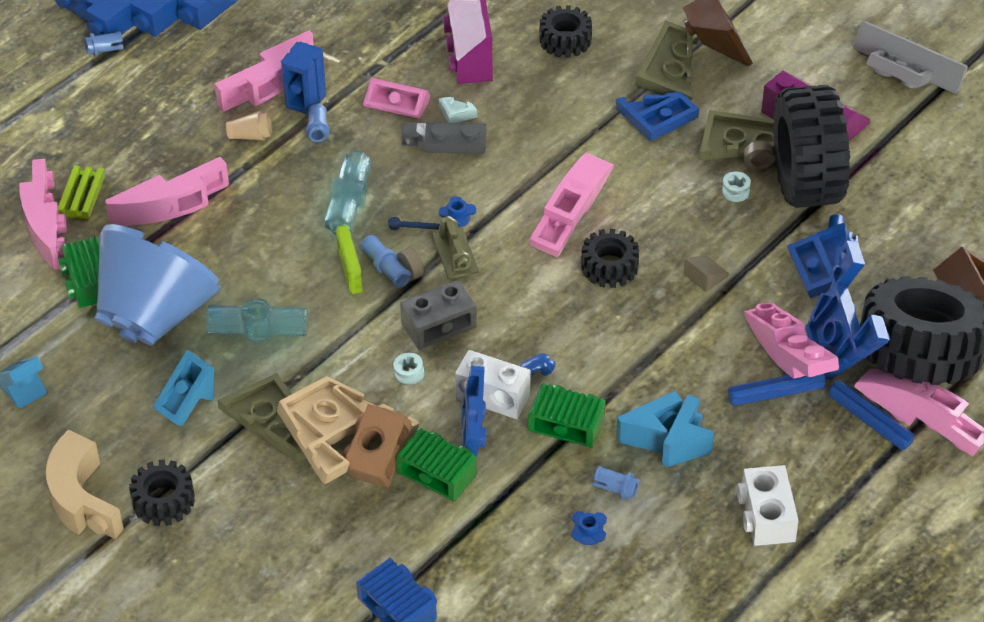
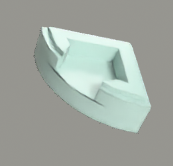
M454 97L439 98V107L448 123H460L478 118L477 109L472 103L467 102L466 104L454 101Z

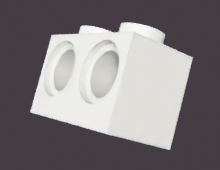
M468 350L455 373L456 399L463 401L471 365L484 366L483 401L486 403V409L518 419L530 397L531 370Z
M785 465L744 469L742 483L737 484V497L739 504H745L746 511L743 512V524L745 532H751L753 545L796 542L799 521Z

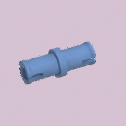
M369 235L363 239L360 249L373 261L374 268L379 273H384L396 287L400 288L407 285L411 280V272L398 261L397 254L393 250L387 249L375 235Z

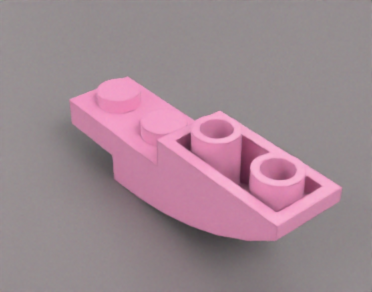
M310 30L259 53L260 63L215 83L217 106L225 112L249 100L256 107L283 91L281 60L287 53H290V49L296 42L301 41L314 45L313 33Z
M585 153L569 170L546 204L544 216L530 238V246L558 258L583 214L587 215L612 172L614 164Z
M218 157L167 182L161 175H158L105 200L109 223L131 226L161 222L209 206L208 195L229 186L227 164L221 157Z
M45 159L32 160V182L19 183L20 198L27 229L34 246L43 259L54 270L60 269L58 258L63 256L61 246L64 243L66 244L65 237H61V233L67 232L65 214L59 215L57 202H54L53 193H49V190L55 189L53 171H47Z
M761 303L754 309L744 311L746 321L764 350L793 379L802 376L813 377L839 369L838 357L805 336L804 323L774 303Z
M869 369L854 386L867 399L878 403L888 410L895 419L903 421L910 426L919 418L929 429L940 433L953 442L956 448L967 452L971 456H974L984 444V428L963 414L969 403L938 385H931L929 382H922V384L914 383L910 379L903 378L902 380L896 378L890 372L885 373L879 369Z

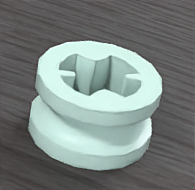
M737 171L726 174L723 178V196L732 202H740L747 199L751 183L749 176Z
M403 353L393 363L395 377L403 384H416L424 377L422 358L415 353ZM408 366H414L415 369L412 370ZM406 367L410 371H403V368Z

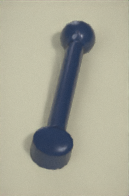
M391 217L388 220L391 230H398L400 227L439 230L440 225L438 223L400 221L398 217Z

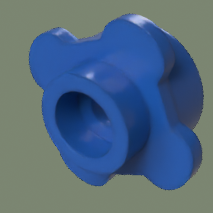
M457 196L450 198V202L445 207L439 209L440 217L451 216L457 220L458 227L467 225L470 221V215L476 213L475 205L467 204L461 197Z
M582 511L573 514L572 521L575 523V528L571 531V536L574 540L583 545H595L605 540L606 532L603 530V525L607 522L605 514L601 512L595 514L584 513Z

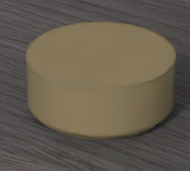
M758 141L751 143L743 151L745 164L752 169H765L775 161L774 147L768 142Z
M410 247L398 252V261L411 272L410 281L422 277L424 267L418 253Z

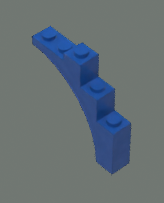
M55 0L61 8H66L81 19L87 20V28L95 36L115 33L116 31H120L122 35L131 27L136 26L139 30L145 31L154 37L178 19L201 30L238 1Z

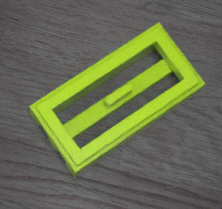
M74 165L58 206L59 215L65 214V217L90 219L105 178L104 168H98L97 172H94L92 167L86 166L85 170H81L80 166ZM89 180H93L82 211H78L80 204L84 199L85 191L89 183ZM77 186H78V189H77V192H76V194H75L74 200H73L72 205H71V207H70V204H71V201H72V199H73L74 193H75L76 188H77Z
M348 225L339 226L336 229L337 250L349 292L351 294L363 292L361 268Z

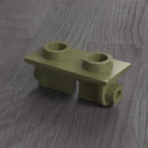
M451 216L442 218L439 231L432 232V237L447 278L453 279L479 273L463 227H458L457 220Z

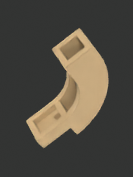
M68 429L53 447L46 465V481L53 509L60 521L78 535L88 526L97 534L104 533L116 539L124 530L120 509L87 493L83 489L86 480L100 465L96 442Z

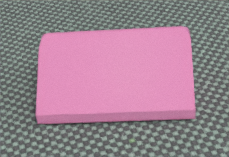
M371 77L363 107L420 119L431 95L425 89Z

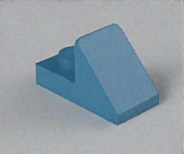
M186 350L152 407L180 426L185 424L200 398L209 401L214 399V367L189 350Z
M38 356L19 360L0 371V388L18 408L25 407L47 393L37 374L38 371L44 368Z
M674 391L617 417L616 439L621 444L663 452V443L668 435L666 429L672 427L682 407V399Z
M687 395L663 443L662 465L669 467L708 455L712 452L714 432L701 427L704 415L699 413L700 398Z

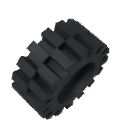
M566 5V9L556 6V11L550 8L547 10V14L543 13L542 19H540L539 41L543 50L547 49V53L551 55L553 52H556V57L566 54V58H571V53L579 56L580 50L585 53L587 46L590 47L592 19L590 16L588 17L586 11L580 13V8L575 7L574 10H571V6Z
M605 229L599 230V236L593 232L590 234V239L586 238L584 240L581 269L582 271L584 270L583 275L586 278L590 277L591 283L595 284L599 281V286L604 288L606 283H610V288H616L617 282L624 286L627 280L631 282L634 279V274L637 275L639 245L637 242H634L633 236L629 235L626 238L625 231L621 230L619 234H615L616 229H610V233H606ZM605 255H613L621 259L616 261H606L601 259L600 257Z
M164 459L159 460L158 466H154L153 461L147 463V470L142 466L137 469L138 476L133 474L129 490L133 510H135L138 518L142 517L143 522L147 524L153 519L154 526H160V522L165 520L166 526L172 525V518L179 522L183 520L182 513L188 516L191 512L190 506L194 507L195 495L191 474L189 471L186 472L185 466L181 464L177 468L176 461L170 460L169 465H165ZM168 487L175 490L173 494L165 498L149 496L151 492L158 488Z

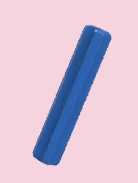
M786 375L731 386L728 388V398L733 406L823 389L826 383L825 375L802 376L795 379Z
M838 380L830 387L829 396L899 449L906 450L912 444L914 434L846 383Z

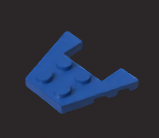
M852 241L844 243L841 250L843 253H846L840 266L834 265L830 273L831 287L827 294L821 293L805 327L808 338L838 357L839 369L824 373L825 379L829 380L843 373L887 344L890 340L883 317L871 314L861 327L859 325L855 304L851 300L848 286L864 267L865 263L859 244Z

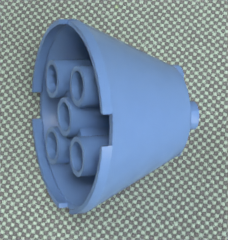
M115 224L105 225L100 232L97 314L94 319L104 326L118 328L120 330L118 335L132 343L140 340L147 345L153 346L157 340L218 294L221 285L216 286L219 281L218 277L190 255L164 241L161 242L160 246L142 239L145 233L136 229Z

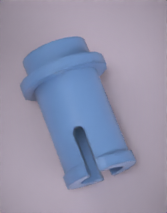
M120 31L97 36L94 33H90V37H85V47L88 55L93 54L96 57L98 53L123 50V44H121L123 40Z
M315 104L310 106L309 111H307L308 125L305 132L313 142H322L330 132L329 125L326 123L327 110L323 105Z
M599 466L593 480L596 481L593 482V487L619 494L621 499L626 500L627 498L633 499L636 496L640 481L634 478L633 473L624 475Z

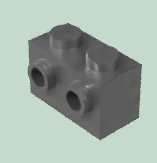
M459 280L441 285L436 289L400 302L401 324L418 350L477 327L476 304Z

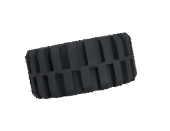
M829 85L784 89L777 95L774 105L775 111L773 113L775 162L784 199L795 208L837 204L847 195L850 176L849 133L847 132V120L844 115L843 103L840 102V95L836 92V89Z
M905 276L897 280L891 278L887 279L884 283L880 282L867 293L860 327L871 314L881 316L890 339L887 344L866 357L871 364H877L879 370L885 373L890 372L894 374V377L902 380L903 378L910 379L914 383L922 384V382H929L931 385H940L943 382L954 384L960 379L962 381L967 380L982 367L984 362V302L978 300L977 296L972 292H965L960 286L955 284L952 286L946 284V281L938 279L934 281L928 280L927 277L910 278V276Z

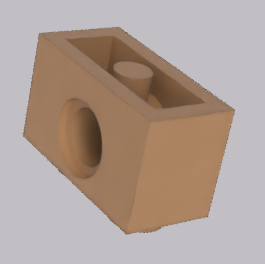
M371 404L367 405L364 414L361 413L356 421V434L353 442L345 448L343 457L350 462L347 473L351 478L389 488L396 471V454L407 443L413 428L407 416ZM382 441L377 449L368 450L372 442Z

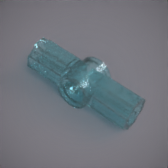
M353 151L350 155H346L339 177H334L330 205L325 217V228L332 231L334 235H336V229L339 226L348 225L349 231H352L358 209L364 207L367 194V180L372 169V159L367 157L364 152Z
M251 299L243 306L208 305L207 333L245 334L247 339L253 342H263L272 335L306 336L308 309L271 307L263 299Z

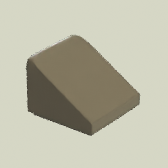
M707 255L689 257L684 261L683 274L705 292L729 276V272Z

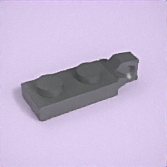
M403 124L402 146L424 148L425 153L484 154L486 150V124Z

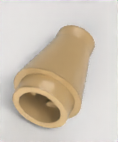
M261 111L233 121H227L226 132L228 139L265 141L267 137H272L273 130L269 113L262 114Z

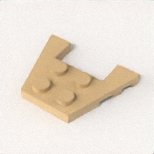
M328 376L280 400L277 407L279 416L324 484L345 474L350 463L333 449L331 445L353 434L359 415L361 413L364 414L368 404L374 405L364 400L365 394ZM381 404L378 406L384 409L394 411L393 408L385 404ZM409 416L408 420L413 426L409 435L411 436L417 431L420 422Z

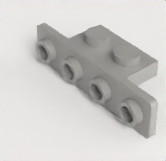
M866 21L860 24L853 44L855 50L869 55L866 64L874 67L876 73L901 79V84L910 88H918L932 83L952 93H957L968 69L965 64Z

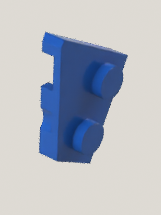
M682 92L666 93L665 95H643V101L626 102L625 97L616 99V109L649 141L699 118V108Z
M844 222L787 245L810 299L829 291L832 284L830 273L834 265L840 266L844 259L845 253L841 250L848 237V231Z
M471 365L461 405L462 446L468 448L477 458L479 447L484 448L486 443V427H482L486 403L483 401L485 367Z

